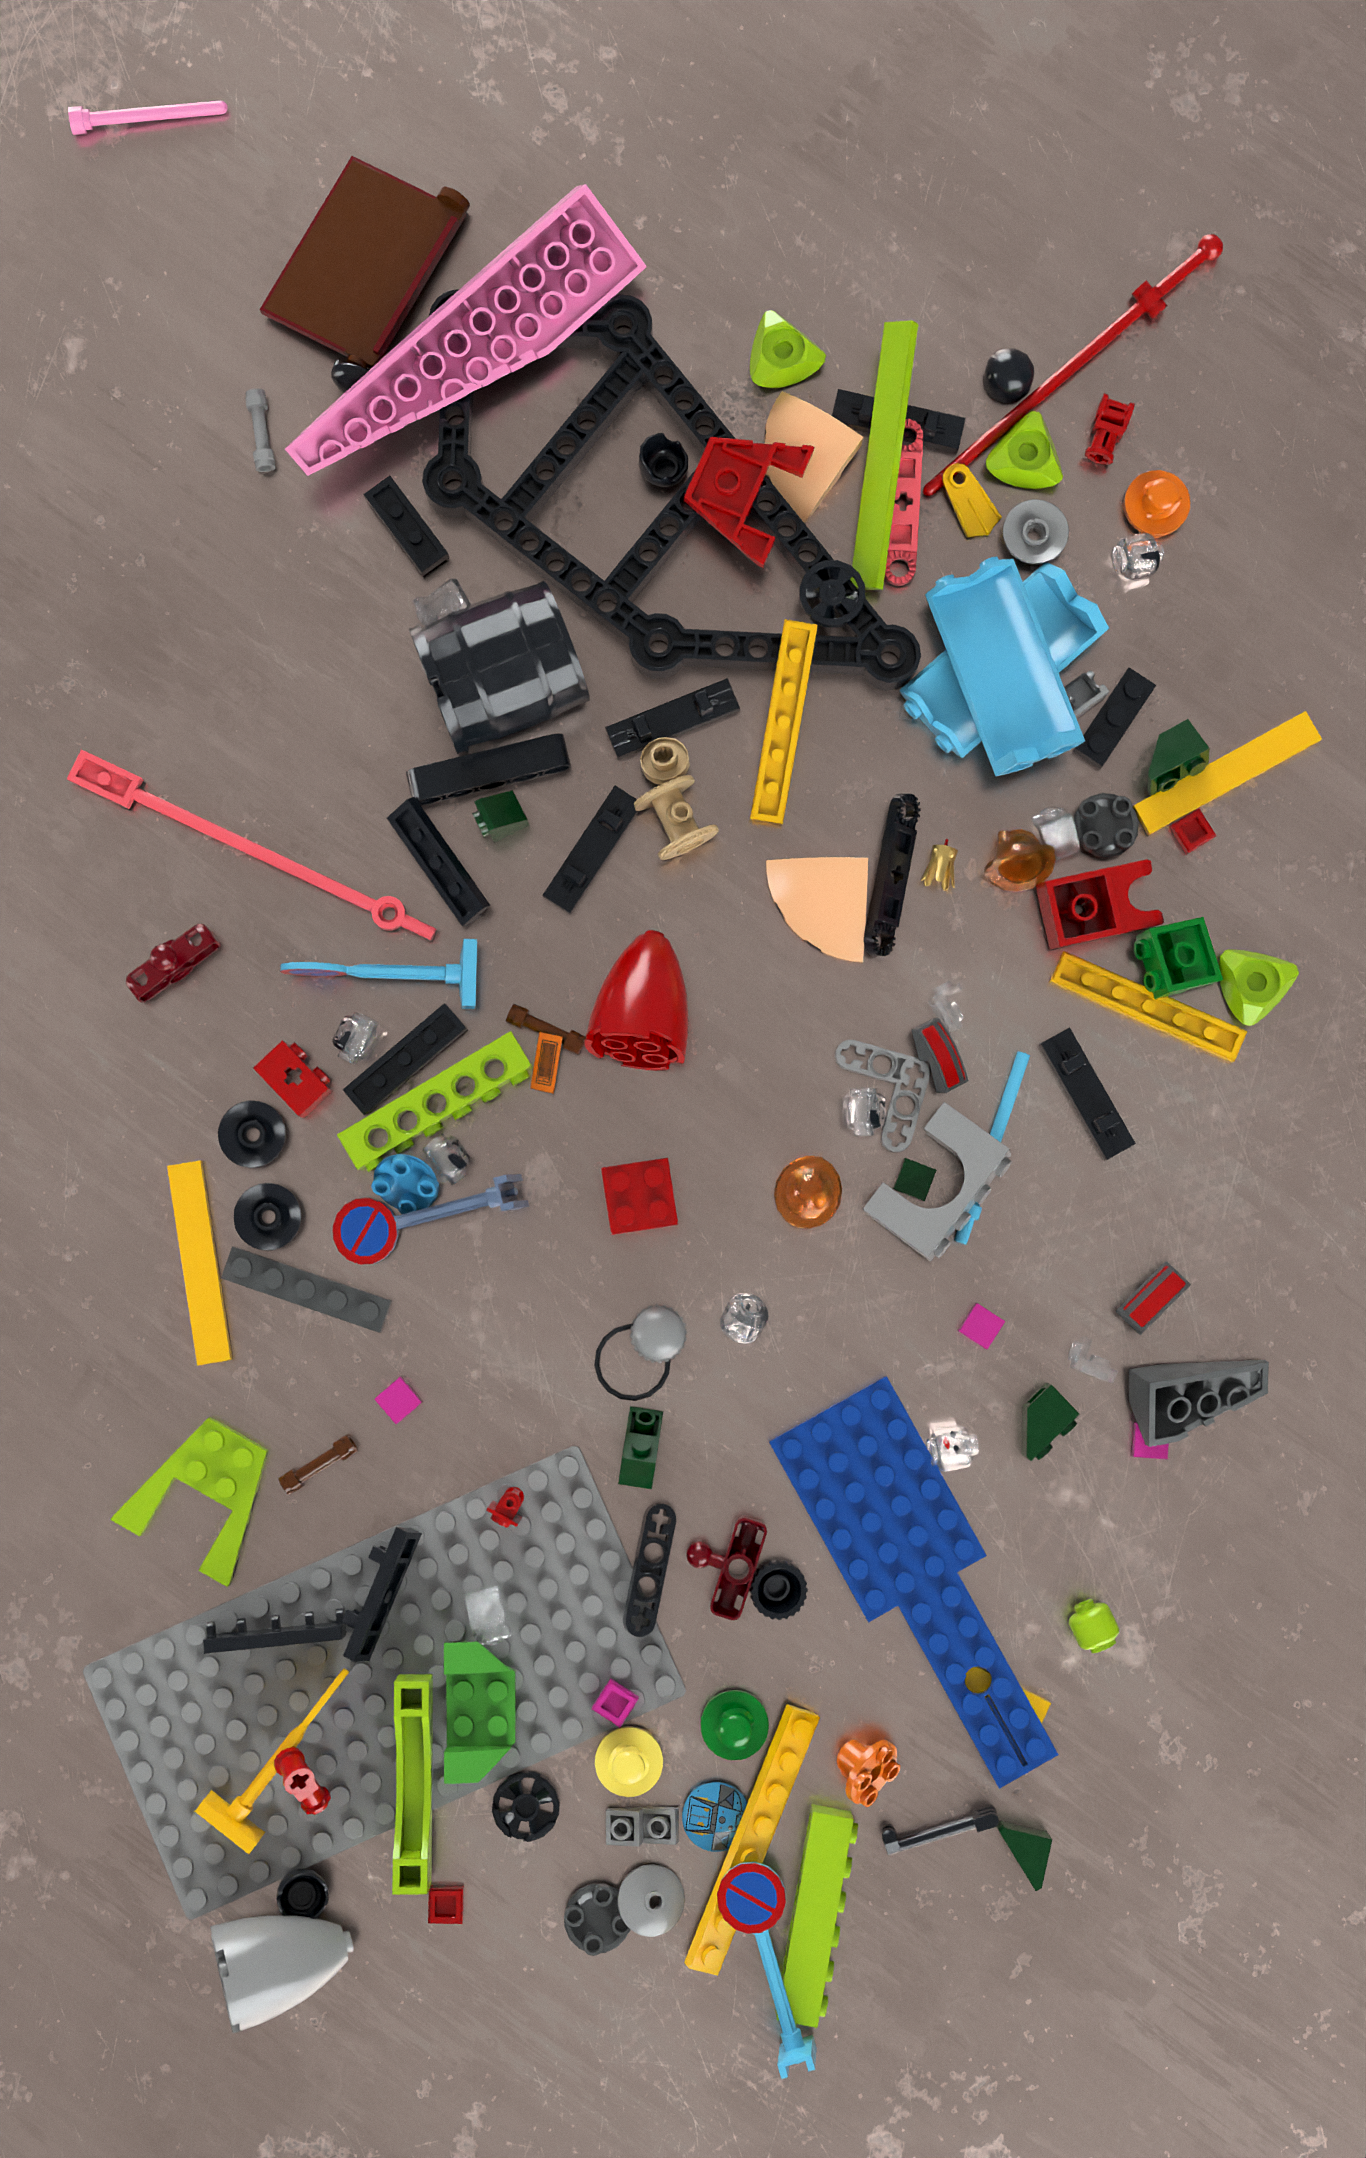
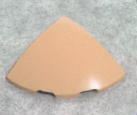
M782 391L769 413L765 426L764 444L778 442L786 443L785 445L802 447V445H811L815 448L803 478L772 465L769 466L766 476H769L771 483L801 520L806 523L841 477L844 468L862 446L863 436L821 409Z
M819 857L766 860V874L772 899L777 903L790 929L800 939L807 940L815 947L821 949V952L845 961L863 963L868 858Z

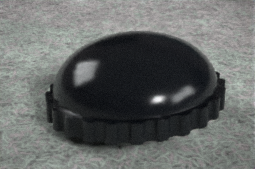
M776 1560V1562L770 1561L768 1564H763L762 1568H758L757 1573L754 1574L751 1588L749 1589L751 1593L750 1598L759 1613H762L765 1617H770L772 1620L775 1618L778 1620L782 1618L788 1619L789 1616H794L796 1612H799L801 1606H804V1600L807 1599L806 1592H808L806 1588L807 1582L804 1579V1575L792 1563L788 1564L786 1561L780 1562L779 1560Z

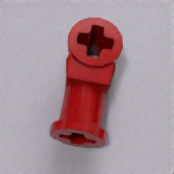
M1103 394L1093 421L1095 423L1091 433L1095 435L1091 446L1085 451V457L1101 465L1113 463L1114 455L1112 453L1116 442L1119 443L1127 429L1135 403L1130 402L1127 405L1109 399L1108 394Z
M291 1747L282 1750L274 1760V1767L276 1772L283 1776L285 1790L289 1794H293L299 1802L301 1801V1808L306 1814L315 1815L322 1812L328 1806V1802L331 1799L330 1792L316 1781L312 1770L305 1762L303 1752L299 1748Z

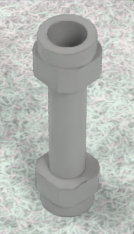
M251 389L246 391L245 399L247 409L252 414L256 450L253 452L255 468L259 472H269L276 467L274 452L269 448L265 411L268 409L267 399L263 389Z

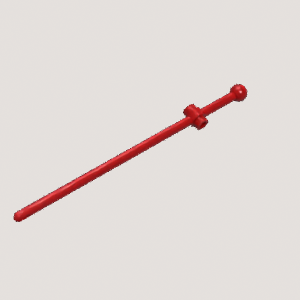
M1215 234L1203 236L1198 243L1197 251L1154 287L1147 280L1132 293L1137 302L941 470L924 486V495L932 496L944 486L942 480L943 473L950 465L956 463L965 466L969 465L1141 315L1147 313L1151 319H1154L1168 306L1163 301V296L1205 260L1212 261L1219 258L1223 251L1221 239Z

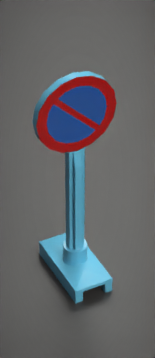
M463 939L459 964H446V967L380 964L344 966L318 962H291L281 964L280 972L289 975L313 977L352 975L359 978L443 980L445 984H459L461 1009H475L477 939Z
M742 1862L730 1868L721 1879L717 1892L718 1908L724 1920L735 1930L755 1935L783 2032L780 2035L782 2043L779 2047L777 2066L781 2079L788 2077L789 2065L800 2064L806 2061L808 2072L815 2070L817 2047L813 2035L802 2037L800 2028L796 2027L769 1934V1928L773 1927L783 1914L786 1904L785 1887L779 1875L769 1866L758 1862Z

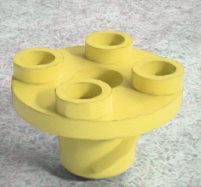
M624 1726L612 1730L602 1738L595 1755L597 1776L604 1787L616 1795L623 1797L642 1795L657 1783L662 1773L663 1755L661 1747L651 1732L642 1728Z

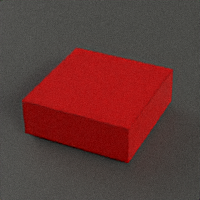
M1200 808L1169 826L1186 855L1216 837L1215 832Z
M431 1885L429 1889L428 1923L462 1924L464 1886Z

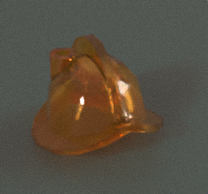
M1023 829L1002 830L998 832V845L995 850L994 860L984 867L985 876L992 885L1002 890L1018 892L1036 887L1035 885L1044 882L1053 872L1056 862L1054 846L1040 844L1039 840L1031 832Z
M805 1156L796 1159L782 1170L776 1181L774 1197L777 1209L785 1221L796 1228L811 1229L821 1226L836 1213L841 1203L842 1185L840 1176L833 1165L822 1157Z

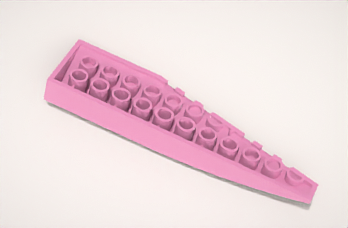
M584 184L575 187L373 366L285 448V451L301 470L309 476L347 455L374 443V441L394 433L404 426L467 396V394L524 367V365L548 355L647 266L588 186Z

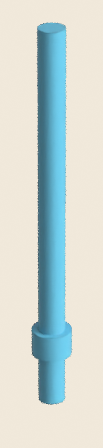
M1019 1051L1017 1052L990 1135L999 1142L1002 1141L1030 1055ZM977 1202L968 1212L971 1214V1218L961 1231L957 1230L954 1241L967 1245L974 1221L979 1220L982 1207Z

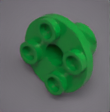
M742 1690L721 1692L712 1697L703 1710L701 1733L704 1742L714 1754L723 1759L743 1760L751 1757L761 1749L768 1735L769 1721L766 1710L759 1699Z

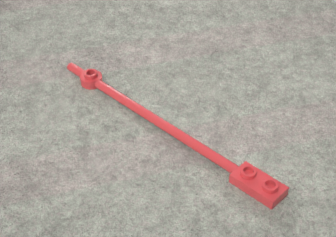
M82 749L67 777V780L127 809H130L133 801L139 802L371 912L373 921L383 930L393 931L403 927L428 940H432L435 936L437 929L407 915L404 905L397 898L384 896L375 900L140 789L144 781L141 777ZM387 909L395 910V917L391 920L384 918V912Z

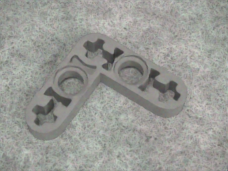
M843 1041L835 1051V1060L840 1068L895 1084L886 1114V1123L881 1132V1143L890 1152L898 1153L904 1151L912 1141L930 1077L928 1065L925 1061H919V1058L860 1041ZM849 1046L855 1047V1054L865 1056V1050L872 1051L867 1060V1070L860 1068L863 1064V1061L853 1060L851 1064L845 1063L846 1057L841 1055V1051H847ZM885 1055L891 1060L892 1065L888 1073L880 1074L874 1070L873 1060L876 1056ZM914 1064L918 1065V1071L923 1073V1078H917L913 1089H920L919 1095L909 1090H900L901 1084L905 1087L908 1086L910 1075L905 1074V1070L911 1069ZM908 1096L914 1101L915 1107L911 1114L902 1115L897 1111L896 1102L898 1098ZM892 1116L902 1121H911L910 1127L905 1124L902 1125L900 1134L905 1137V1142L898 1143L896 1147L892 1146V1140L887 1138L888 1133H893L896 1130L898 1123L891 1122Z

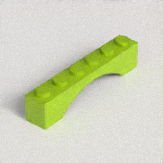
M399 1674L394 1681L396 1815L392 1895L428 1894L432 1884L433 1674Z

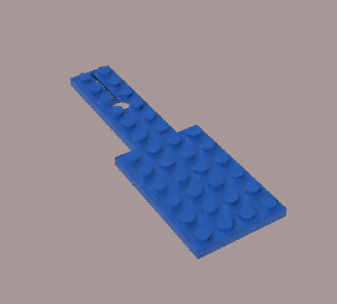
M885 1376L770 1440L771 1447L868 1623L895 1607H899L998 1788H1002L1058 1756L1059 1754L957 1573L987 1555L888 1377ZM976 1666L987 1669L991 1675L990 1686L981 1693L971 1692L965 1685L966 1673L969 1669Z

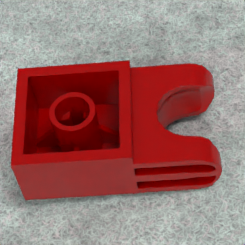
M1146 859L1048 880L1035 885L1049 949L1162 925L1164 918L1160 910L1141 911L1135 908L1128 898V890L1134 880L1151 874L1153 870L1151 860ZM1076 903L1077 905L1082 904L1084 912L1079 913V915L1075 911Z

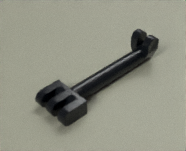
M988 1805L971 1810L972 1815L902 1837H897L893 1825L886 1824L882 1827V1839L888 1856L973 1829L981 1832L994 1828L999 1823L996 1808Z

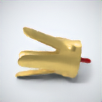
M948 839L945 840L944 845L932 846L931 860L921 878V881L924 880V886L931 884L936 873V880L942 882L943 890H948L950 876L952 887L955 888L954 861L958 850L948 846Z

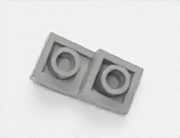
M650 1806L606 1809V1845L640 1846L642 1843L676 1845L679 1842V1807Z

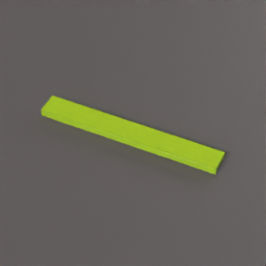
M912 320L884 322L852 567L860 573L865 584V590H883L918 330V323ZM852 577L850 580L858 589L857 583L855 579Z

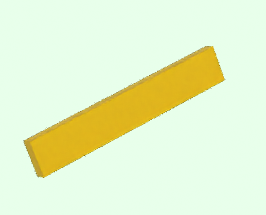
M784 619L750 819L783 824L818 626L816 624Z
M1304 711L1208 764L1201 773L1195 776L1189 775L1179 780L1170 790L1165 792L1159 791L1132 807L1146 834L1149 836L1320 742L1322 738L1309 715Z
M1066 951L1061 953L1049 981L1056 986L1230 1062H1235L1247 1034V1031L1171 997L1166 996L1154 999L1153 992H1149L1145 986Z
M203 1161L169 1165L167 1170L197 1366L233 1360Z

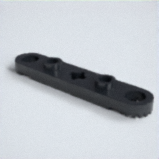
M896 794L890 802L864 934L865 949L872 956L889 955L893 951L892 946H895L893 940H896V937H894L896 927H899L917 835L915 827L918 822L917 818L920 817L918 811H921V808H918L920 802H917L918 798L914 794ZM903 804L906 805V815H905V817H903V816H904V813H901V812H904V810L901 809V808H904V805H903ZM877 934H881V944H880V946H879V943H876V942H878V939H876V937L879 938V935H877Z

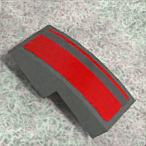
M933 1018L911 1029L919 1061H929L937 1093H947L969 1081L958 1049L939 1018Z
M1166 1261L1116 1312L1141 1335L1191 1284Z

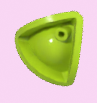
M770 310L763 314L756 331L750 358V376L752 381L758 386L766 388L790 386L815 373L824 364L826 354L790 322L775 311Z
M1031 411L1021 418L998 441L986 459V466L990 473L999 480L1016 487L1028 489L1046 488L1058 484L1063 479L1060 461L1053 440L1040 412Z
M1225 950L1221 954L1219 961L1223 977L1220 985L1225 1001L1235 1017L1244 1025L1249 1026L1262 1020L1281 1001L1299 974L1297 966L1291 962L1245 950Z

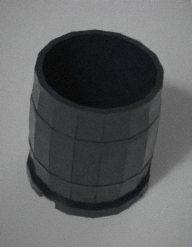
M545 581L522 589L503 592V594L451 612L421 628L420 624H417L409 629L429 684L434 688L438 707L457 754L464 751L466 753L469 752L468 746L500 739L548 719H553L562 712L590 701L587 684L573 643L554 596Z

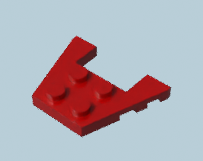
M710 437L685 493L684 502L755 564L763 568L775 542V537L745 525V521L769 466L772 465L803 478L815 447L811 445H802V447L785 445L786 443L778 442L763 444L753 443V440Z

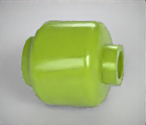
M1088 1599L1074 1606L1076 1612L1070 1617L1068 1623L1080 1648L1090 1650L1091 1653H1098L1116 1644L1115 1638L1118 1636L1120 1629L1107 1604L1094 1603L1093 1599Z

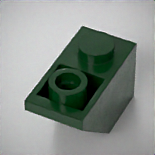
M1189 719L1159 734L1148 772L1147 791L1150 796L1159 791L1165 792L1170 790L1179 780L1189 775L1195 776L1201 773L1209 764L1210 748Z
M513 790L474 801L478 810L472 813L483 837L490 835L494 843L529 826L528 819Z
M1045 1383L1022 1406L1021 1454L1029 1461H1032L1035 1457L1037 1460H1040L1047 1455L1053 1448L1050 1443L1059 1434L1062 1437L1067 1435L1077 1425L1075 1419L1080 1415L1052 1384Z
M630 1406L618 1484L652 1489L663 1411Z

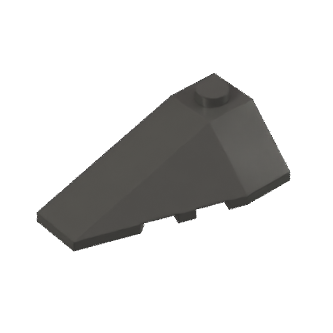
M1266 1360L1173 1363L1129 1369V1403L1145 1445L1152 1447L1178 1442L1188 1437L1187 1432L1200 1425L1206 1427L1214 1423V1418L1230 1409L1236 1411L1268 1394L1269 1362Z

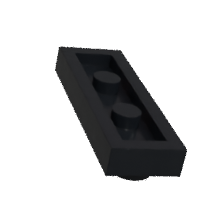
M390 475L363 494L422 576L449 558L446 549Z
M1129 667L1084 733L1085 742L1076 746L1073 751L1101 769L1156 687V684Z

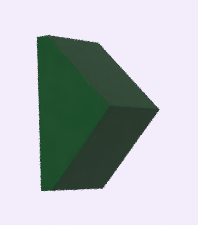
M1000 1820L996 1826L1033 1888L1035 1891H1038L1043 1885L1053 1839L1047 1831Z

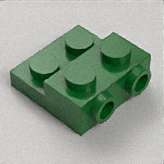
M1204 917L1149 928L1135 936L1134 953L1139 960H1143L1146 970L1143 979L1144 985L1149 992H1153L1154 999L1183 993L1189 989L1215 984L1223 980Z

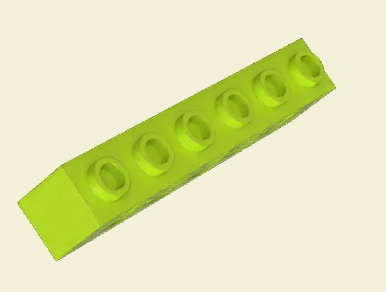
M510 1031L338 1133L337 1136L356 1169L362 1171L366 1168L368 1172L376 1169L378 1164L384 1159L383 1157L393 1151L396 1154H401L415 1145L412 1141L413 1139L422 1134L427 1138L442 1130L444 1127L441 1123L453 1116L456 1121L472 1111L470 1105L482 1099L484 1103H487L501 1094L499 1088L511 1082L515 1086L530 1077L528 1071L533 1066L514 1034ZM492 1061H500L504 1065V1072L498 1078L487 1076L486 1068ZM463 1078H472L475 1082L473 1093L467 1096L460 1095L458 1083ZM435 1095H443L446 1099V1107L440 1113H433L429 1108V1101ZM407 1112H414L417 1117V1124L411 1130H404L400 1125L402 1115ZM378 1129H384L388 1134V1141L383 1147L376 1148L371 1141L372 1134Z

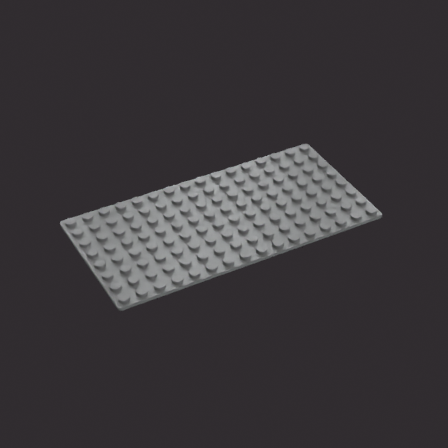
M578 1446L564 1449L84 1667L83 1675L188 1919L198 1918L277 1882L292 1871L305 1869L395 1828L396 1738L394 1724V1681L399 1674H433L432 1810L617 1727L592 1710L593 1704L610 1678L639 1696L638 1701L624 1723L684 1696L686 1692L685 1685L657 1622L653 1631L645 1637L631 1635L624 1628L623 1615L633 1567ZM518 1487L524 1493V1501L517 1514L523 1517L517 1527L510 1524L509 1528H505L491 1520L492 1513L486 1510L493 1500L498 1503L508 1488ZM396 1527L412 1528L422 1533L370 1661L354 1662L343 1656L354 1630L346 1625V1636L342 1640L204 1654L203 1639L207 1637V1622L215 1621L216 1634L238 1632L237 1619L240 1618L246 1619L247 1631L271 1629L272 1615L280 1616L281 1627L306 1625L305 1613L309 1611L314 1613L315 1624L336 1622V1609L344 1608L345 1613L346 1610H358L361 1612L380 1567L379 1563L368 1558L372 1547L375 1545L388 1548ZM638 1582V1593L641 1596L645 1597L644 1592L640 1586V1583ZM634 1599L633 1605L640 1606L637 1617L632 1616L631 1623L636 1625L635 1631H639L640 1626H646L648 1623V1619L642 1616L644 1607L651 1608L648 1603ZM478 1641L503 1664L516 1670V1741L511 1749L479 1783L444 1784V1751L447 1747L444 1642ZM343 1668H346L350 1672L308 1725L303 1739L296 1747L303 1752L305 1762L312 1770L319 1785L326 1787L330 1792L331 1799L328 1802V1806L318 1814H306L301 1808V1801L299 1802L293 1794H289L285 1790L283 1776L276 1773L252 1804L253 1810L247 1816L265 1834L250 1854L246 1853L198 1815L195 1810L211 1790L229 1804L237 1796H242L288 1734L303 1722Z

